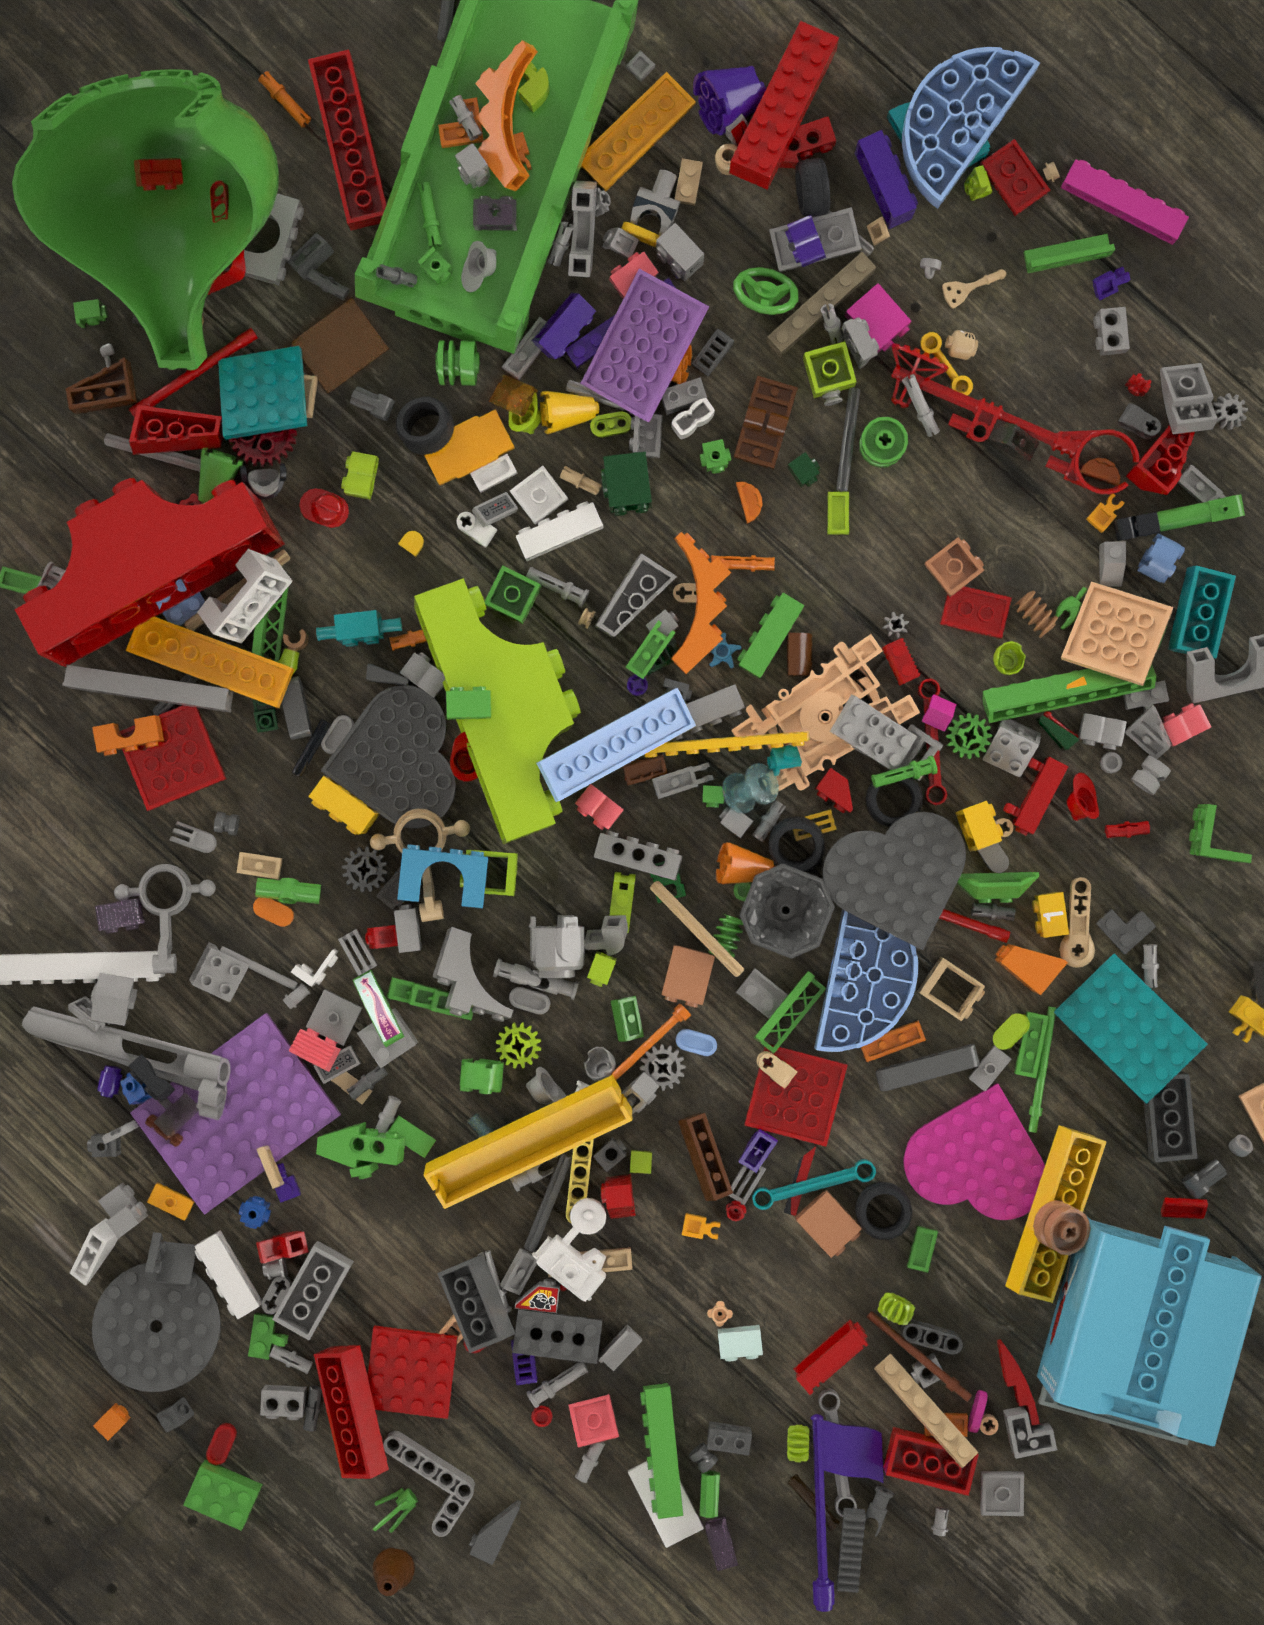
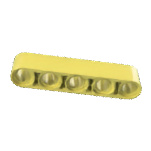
M594 1139L582 1144L589 1150L586 1155H580L577 1152L579 1146L573 1148L566 1218L570 1223V1211L574 1204L581 1199L587 1198ZM579 1166L584 1167L586 1174L583 1176L576 1175L575 1168ZM579 1187L583 1189L584 1194L581 1197H576L573 1195L572 1190Z

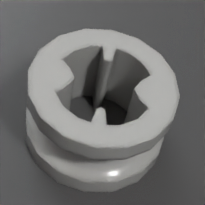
M840 390L823 394L822 398L826 400L824 405L831 406L842 402L843 399L839 396Z

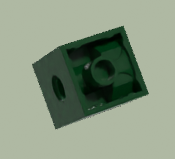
M646 451L604 456L605 468L601 469L604 498L609 500L610 513H614L615 516L627 515V511L635 510L636 513L648 512V509L652 508Z

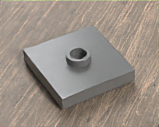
M324 989L306 1028H310L320 1033V1035L328 1037L344 1046L363 1007Z
M981 1471L980 1514L982 1516H1024V1472Z

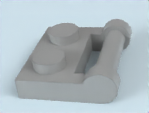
M911 724L907 730L916 735L917 738L899 768L908 766L911 761H914L925 743L931 746L921 760H925L931 755L934 756L937 750H941L943 744Z

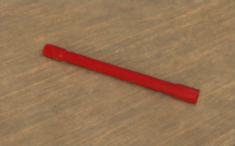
M249 328L238 335L233 341L207 357L197 369L186 371L149 397L130 407L129 411L135 418L138 405L155 406L218 364V361L229 357L239 349L258 339L252 328Z
M943 909L939 917L1004 943H1007L1010 937V931L982 923Z

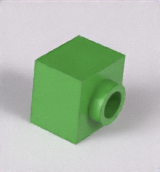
M703 785L702 803H706V807L719 808V804H724L725 787Z

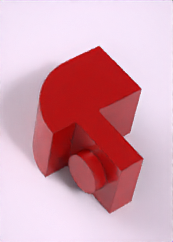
M304 1231L287 1232L256 1242L260 1262L263 1264L280 1258H292L309 1252Z

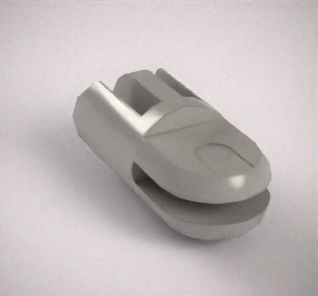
M179 821L176 822V826L193 833L191 834L176 828L173 829L172 833L190 841L187 842L171 836L169 839L172 842L203 853H210L217 846V840L211 833Z

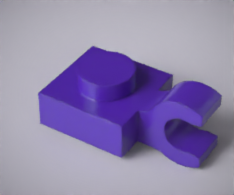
M1120 267L1114 273L1110 270L1093 279L1096 298L1102 300L1118 292V285L1131 280L1129 272L1125 273L1124 267Z
M277 1164L284 1181V1185L275 1188L280 1203L300 1196L301 1192L294 1174L288 1176L284 1164Z

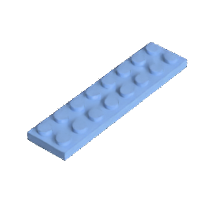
M675 688L537 762V765L555 802H558L695 727L696 724L678 688Z

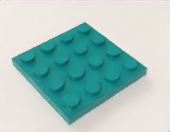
M300 346L229 357L218 361L222 429L225 439L307 426L303 359Z

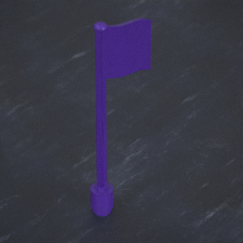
M814 1414L811 1416V1420L813 1422L818 1578L813 1582V1604L816 1606L817 1611L827 1612L833 1609L835 1600L834 1582L829 1580L827 1571L824 1471L847 1477L870 1478L883 1483L882 1433L864 1426L840 1425L823 1420V1416L820 1414Z

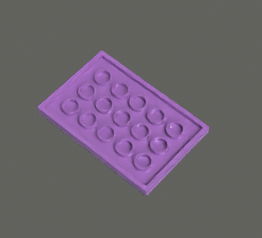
M638 269L580 384L644 421L650 422L709 306L649 273Z

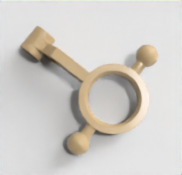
M413 809L399 818L394 828V835L385 837L382 834H374L370 839V845L375 850H382L386 845L396 844V847L402 853L403 848H407L401 838L403 826L412 819L422 818L430 821L436 827L438 843L435 847L443 849L447 835L456 834L459 837H464L470 832V825L464 820H459L454 826L445 827L444 822L436 813L427 809ZM428 866L422 875L425 902L419 904L422 922L444 919L441 900L435 901L431 867Z

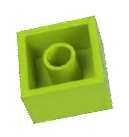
M845 341L804 353L803 361L814 398L821 397L823 394L831 391H842L855 387L857 381Z

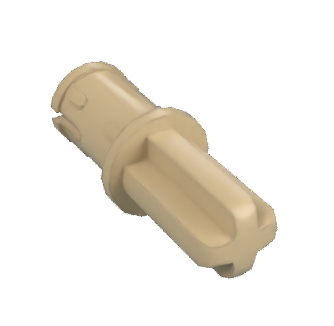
M567 466L564 467L560 475L561 479L572 483L577 489L580 487L594 495H597L601 490V484L589 479L584 473L580 474Z

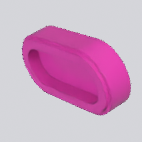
M978 1390L968 1421L969 1432L977 1433L979 1431L988 1394L985 1391Z

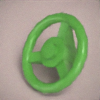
M762 267L749 268L740 272L733 281V290L738 300L747 308L758 313L769 315L783 314L793 309L798 302V289L794 282L785 274L773 269ZM751 277H771L780 281L782 285L776 286L768 281L756 282ZM742 283L744 284L750 298H748L744 294L742 290ZM790 292V299L787 303L773 306Z

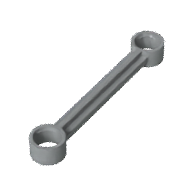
M824 1389L818 1396L820 1408L825 1412L827 1421L839 1424L837 1413L840 1406L839 1395L833 1389ZM833 1394L836 1396L837 1402L833 1407H825L822 1404V1398L825 1395ZM834 1474L838 1494L835 1499V1508L837 1513L843 1517V1511L838 1507L842 1499L852 1500L854 1503L853 1509H857L855 1498L850 1494L848 1477Z

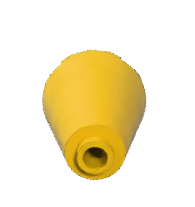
M542 391L540 397H544V402H540L542 426H547V429L544 431L546 434L592 420L596 417V414H599L598 401H595L593 397Z

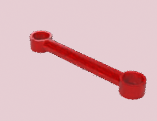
M925 679L918 686V694L923 699L924 715L929 708L932 697L929 698L922 694V686L926 682L933 683L936 687L935 695L938 696L940 685L934 679ZM925 723V733L939 741L938 729ZM926 743V749L928 750L931 745ZM937 750L933 756L937 765V774H928L929 786L925 790V799L932 805H940L947 798V791L941 784L939 750ZM933 787H938L943 792V799L937 803L932 802L928 796L929 791Z

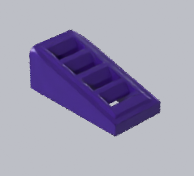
M514 1339L511 1340L512 1351H513ZM512 1353L516 1385L536 1383L538 1376L535 1356L530 1355L529 1358L518 1359L519 1355L525 1354ZM519 1364H531L529 1367L519 1368ZM532 1372V1375L520 1376V1373Z

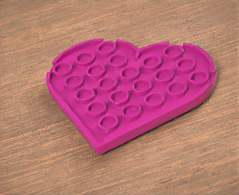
M998 1083L920 1127L909 1139L903 1158L904 1171L910 1185L926 1200L937 1204L950 1205L968 1199L972 1206L980 1213L997 1220L1016 1219L1030 1212L1045 1168L1041 1156Z

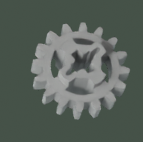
M661 1044L658 1050L655 1046H652L653 1052L647 1051L646 1055L648 1057L641 1058L645 1065L640 1066V1070L645 1071L657 1085L661 1086L662 1091H665L666 1085L673 1089L672 1083L679 1084L678 1077H684V1073L680 1071L686 1068L684 1064H680L684 1058L683 1056L677 1057L679 1050L677 1049L672 1052L671 1045L664 1049V1045ZM664 1053L668 1054L666 1058H659L657 1054ZM674 1061H676L677 1064L676 1073H674V1071L671 1069V1065ZM649 1062L654 1065V1071L651 1074L648 1069ZM657 1062L661 1063L662 1065L664 1063H667L666 1068L668 1072H665L664 1070H662L661 1072L658 1071L659 1066ZM667 1077L669 1080L659 1081L658 1078Z

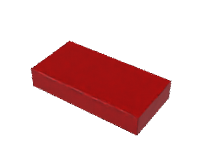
M1164 1198L1161 1215L1162 1217L1204 1219L1208 1202L1207 1199Z

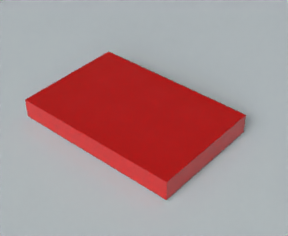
M1015 139L979 164V166L983 165L988 179L1014 216L1051 191Z
M964 586L951 597L947 594L940 625L1002 639L1012 598Z

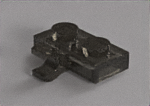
M186 1092L173 1104L167 1098L163 1102L158 1098L156 1100L166 1111L154 1123L168 1138H171L199 1111L196 1108L197 1103Z

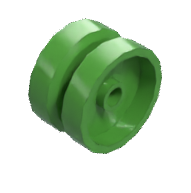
M890 417L876 418L862 432L859 440V451L863 459L870 465L878 468L889 467L895 464L905 453L908 445V434L898 420ZM880 440H884L886 442V446H883L882 441Z

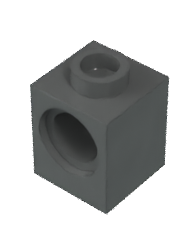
M612 1137L594 1152L593 1157L608 1172L626 1156V1146L620 1139L615 1140ZM614 1148L618 1154L614 1158H609L605 1154L606 1150Z

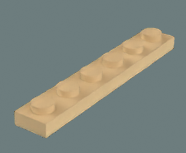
M891 1353L874 1368L961 1468L978 1454L976 1449Z

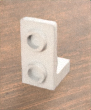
M333 949L315 975L312 973L313 969L306 964H302V966L300 964L295 965L291 973L311 987L316 983L319 985L326 976L324 973L328 966L332 967L337 961L338 957L336 954L338 950Z

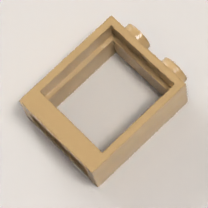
M940 956L917 992L962 1021L964 1018L967 1019L972 1013L973 1008L971 1007L974 1002L980 1001L983 997L985 986ZM946 968H949L975 986L958 1012L930 994V991Z

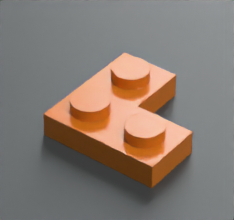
M477 97L463 99L469 111L473 112V118L482 132V125L476 118L480 113ZM459 122L438 125L442 148L482 143L484 141L483 132L477 139L470 141L463 125L459 124Z

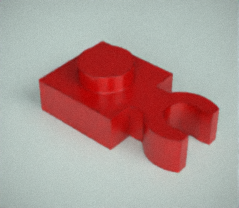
M1138 373L1137 376L1133 374L1125 386L1128 387V391L1131 394L1142 397L1150 389L1152 381L1142 378V374Z

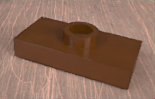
M662 753L657 754L656 757H645L622 766L628 786L668 774Z

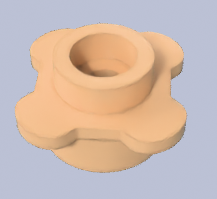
M718 1301L713 1309L708 1310L707 1315L713 1319L717 1326L721 1327L728 1318L732 1317L733 1313L724 1306L723 1301Z

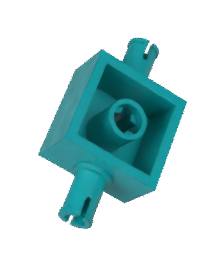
M377 610L334 615L335 626L316 627L318 641L336 638L338 642L346 645V647L358 646V642L363 641L367 644H377L380 639H384L385 632L402 631L401 618L382 620L381 613Z

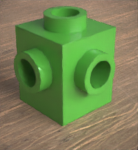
M723 439L702 444L703 454H700L702 467L706 466L707 472L712 471V474L725 471L724 468L728 467V461H731L729 448L725 449Z

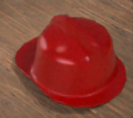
M317 488L310 489L300 499L301 513L312 522L334 528L341 526L348 518V504L343 498L331 492Z
M465 732L460 733L455 738L450 758V769L453 775L464 782L478 778L467 747L471 746H467L469 741Z
M1078 773L1073 779L1074 791L1067 798V806L1071 812L1072 819L1075 821L1087 817L1096 819L1099 816L1095 786L1086 774Z

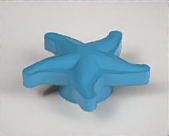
M722 633L721 637L723 640L710 651L714 654V657L709 665L714 667L723 661L728 663L732 669L734 664L731 655L736 650H741L742 648L740 645H728L726 633Z

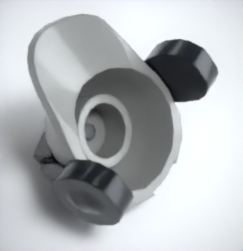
M280 463V474L277 470L268 468L253 470L247 476L246 466H240L242 482L262 500L278 496L284 481L287 480L285 463Z

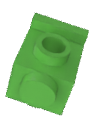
M433 247L418 261L419 267L437 285L440 282H446L452 275L451 265ZM435 263L440 264L438 269H433L432 266Z
M99 299L73 303L76 324L81 328H86L85 323L91 326L98 325L100 321H106V318H108L107 307Z

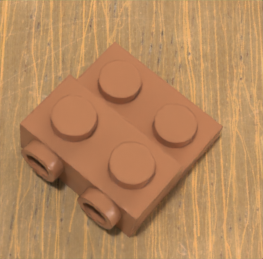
M959 537L924 563L949 597L984 571L982 568L984 566L983 562L979 557H974L971 554L969 544L964 539L960 540Z

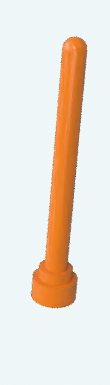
M679 1003L674 1008L673 1016L611 1073L615 1080L621 1077L678 1022L681 1023L683 1020L686 1021L691 1016L682 1004Z

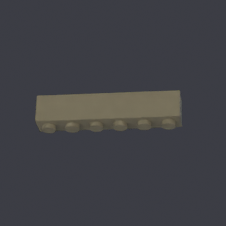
M861 252L767 336L766 343L779 357L784 355L824 319L820 310L823 305H827L828 311L830 310L828 304H832L835 309L874 274L876 266Z

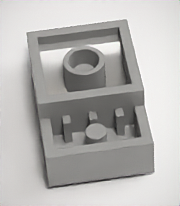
M1202 364L1161 368L1163 399L1172 433L1180 434L1212 430L1218 419L1211 403L1214 396Z

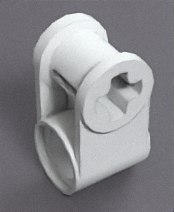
M469 512L460 513L457 517L458 528L485 548L497 532V529L492 525L483 528L476 516ZM469 517L472 525L463 527L461 519Z

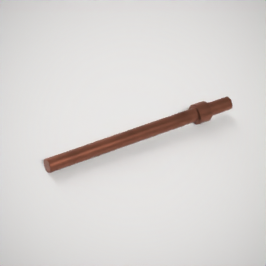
M873 1311L868 1314L867 1318L942 1380L946 1384L945 1387L951 1392L955 1391L965 1401L971 1398L972 1394L964 1389L954 1376L951 1378Z

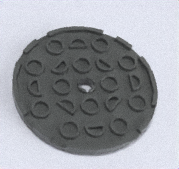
M146 1263L120 1274L101 1295L92 1321L93 1344L104 1368L120 1383L140 1391H167L191 1381L210 1362L221 1333L219 1305L208 1284L195 1272L192 1273L189 1286L152 1283L147 1281L145 1275ZM155 1320H159L162 1323V1330L158 1333L151 1329V1324Z

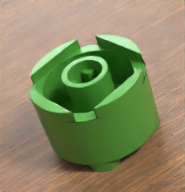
M462 1059L460 1091L471 1092L475 1089L479 1090L481 1094L501 1092L504 1063L490 1059L475 1060L473 1063V1059Z

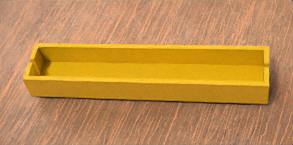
M613 1075L426 1163L424 1177L432 1190H436L435 1195L443 1208L446 1209L632 1121V1107L625 1095L621 1094L618 1083Z

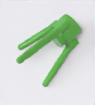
M401 1488L397 1492L374 1503L377 1506L398 1497L396 1500L398 1506L373 1528L374 1531H377L402 1510L404 1512L389 1529V1532L392 1533L407 1514L416 1507L415 1504L418 1500L409 1488L406 1490Z

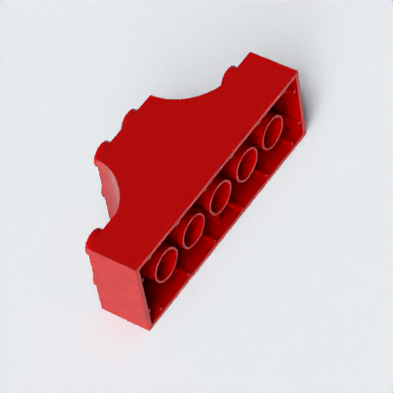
M129 478L113 487L114 496L101 503L97 499H92L80 504L74 510L77 516L67 521L72 539V552L68 567L61 580L50 590H48L47 586H39L28 591L23 596L25 604L15 609L37 653L63 667H67V665L87 656L133 630L135 627L144 624L152 617L162 614L237 572L239 569L236 563L248 549L267 555L285 545L262 501L243 482L236 485L234 480H229L216 486L211 492L214 498L204 504L179 505L166 501L143 480L137 482L135 478ZM182 579L187 588L184 592L177 590L176 581ZM170 596V600L165 603L162 602L161 608L159 609L156 602H159Z

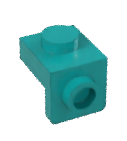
M787 745L772 748L770 756L767 757V764L769 769H772L774 776H779L780 769L800 767L802 760L797 746Z

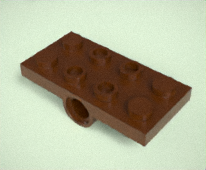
M757 376L733 458L774 470L798 387Z

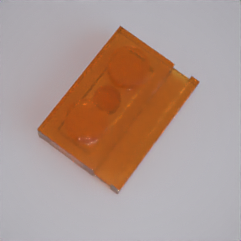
M503 374L502 378L504 379L501 383H498L489 402L524 417L533 401L532 396L538 390L533 386Z

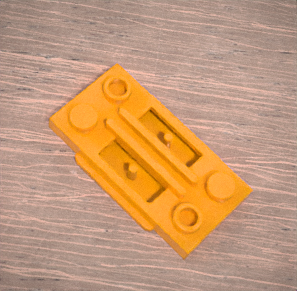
M495 409L481 417L474 416L454 426L449 443L441 450L436 451V453L424 456L438 484L441 486L455 478H462L497 460L499 456L513 450L515 447Z

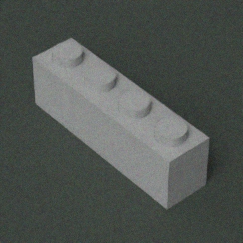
M736 685L686 704L696 724L695 727L686 732L690 731L691 734L703 730L702 726L710 723V726L721 723V718L729 715L731 719L741 715V710L745 707ZM680 734L677 737L671 739V742L683 738V735Z

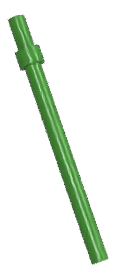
M1048 1006L1047 1016L1049 1017L1038 1067L1033 1105L1030 1106L1029 1110L1031 1117L1028 1131L1037 1133L1039 1116H1042L1043 1108H1041L1056 1015L1054 1011L1057 1009Z

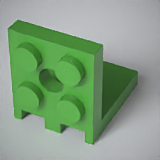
M1198 804L1197 808L1193 811L1194 829H1191L1189 834V841H1192L1190 854L1233 862L1251 863V854L1210 848L1217 805Z

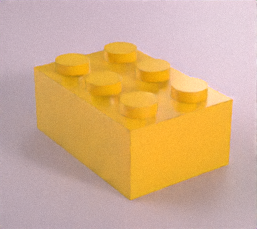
M323 776L309 795L313 800L311 803L320 810H328L330 812L329 817L338 823H342V821L346 823L347 826L345 828L355 835L366 834L380 815L328 776Z
M984 801L955 812L970 852L1002 841L1003 831L1000 824L996 825L993 816H996L992 804L988 805V802Z

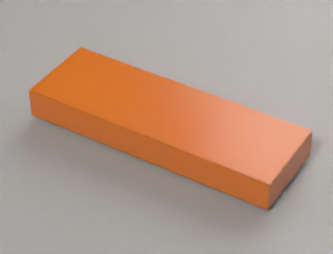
M916 1020L889 1030L879 1039L861 1047L866 1062L926 1041L919 1021Z

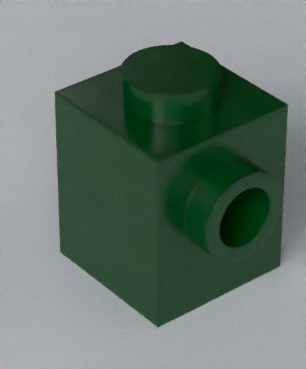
M806 452L788 463V470L801 488L805 485L810 487L818 481L816 477L820 474L818 471L820 466L814 458L810 459Z

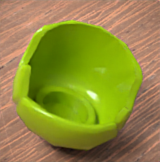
M1013 641L1006 642L995 650L993 661L1000 673L1012 675L1018 673L1023 668L1026 655L1023 653L1022 646L1019 643Z

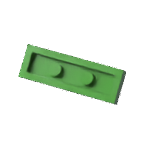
M1026 1011L1030 1027L1021 1037L1014 1073L1036 1078L1049 1016Z

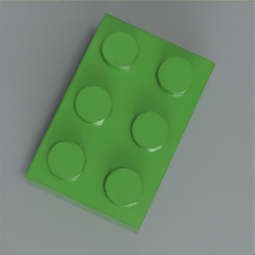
M205 1459L197 1472L183 1506L242 1531L263 1484L220 1465H213Z

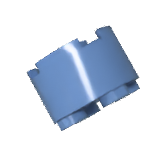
M1158 533L1152 539L1155 544L1146 549L1137 571L1159 583H1165L1167 578L1173 575L1176 569L1174 563L1177 559L1181 558L1185 548Z

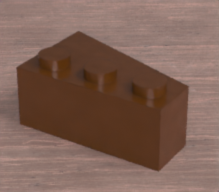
M124 357L112 366L101 369L99 373L91 377L88 376L66 388L69 410L74 414H81L136 404L137 398L131 362Z

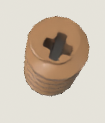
M1033 590L1024 595L1013 606L1019 604L1017 613L1025 611L1022 618H1031L1028 625L1036 624L1033 631L1041 630L1042 632L1039 635V638H1041L1056 625L1058 617L1050 618L1052 610L1044 611L1047 604L1039 605L1041 597L1033 599L1036 593Z

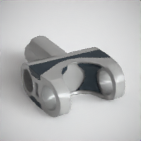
M659 170L652 191L640 187L634 201L630 223L637 225L638 221L640 222L641 218L645 215H655L661 222L659 236L672 226L680 205V201L670 198L677 179L675 174L667 170Z

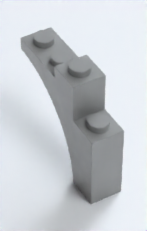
M454 927L447 929L433 973V978L438 979V983L447 986L450 983L452 984L445 1008L450 1010L449 1013L456 1016L467 1014L470 1008H472L473 1013L479 1015L487 1013L492 1015L491 1018L503 1022L510 1019L513 1010L494 1000L481 986L474 973L470 958V939L472 934Z

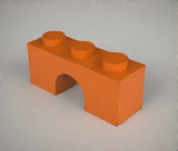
M152 715L134 719L135 731L128 738L120 734L119 726L115 723L92 727L97 752L104 753V756L117 754V750L125 749V752L138 750L137 746L145 745L146 748L159 746L158 742L164 741L160 717Z

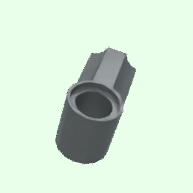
M357 386L353 391L350 403L370 412L371 415L381 420L387 421L395 401L382 394L376 395Z
M1214 1159L1200 1170L1187 1174L1181 1181L1192 1197L1198 1199L1209 1191V1187L1226 1176L1227 1173L1219 1161Z

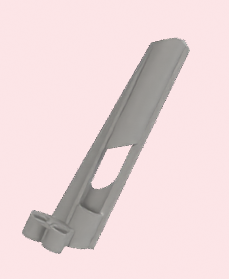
M34 1006L23 1019V1028L28 1033L35 1035V1037L91 1053L129 1066L139 1056L124 1052L122 1047L123 1039L174 1052L177 1054V1059L169 1064L146 1059L152 1064L156 1076L199 1091L196 1108L199 1109L200 1116L219 1120L222 1116L227 1095V1082L230 1077V1063L226 1058L108 1026L103 1028L99 1026L98 1030L94 1031L78 1018Z

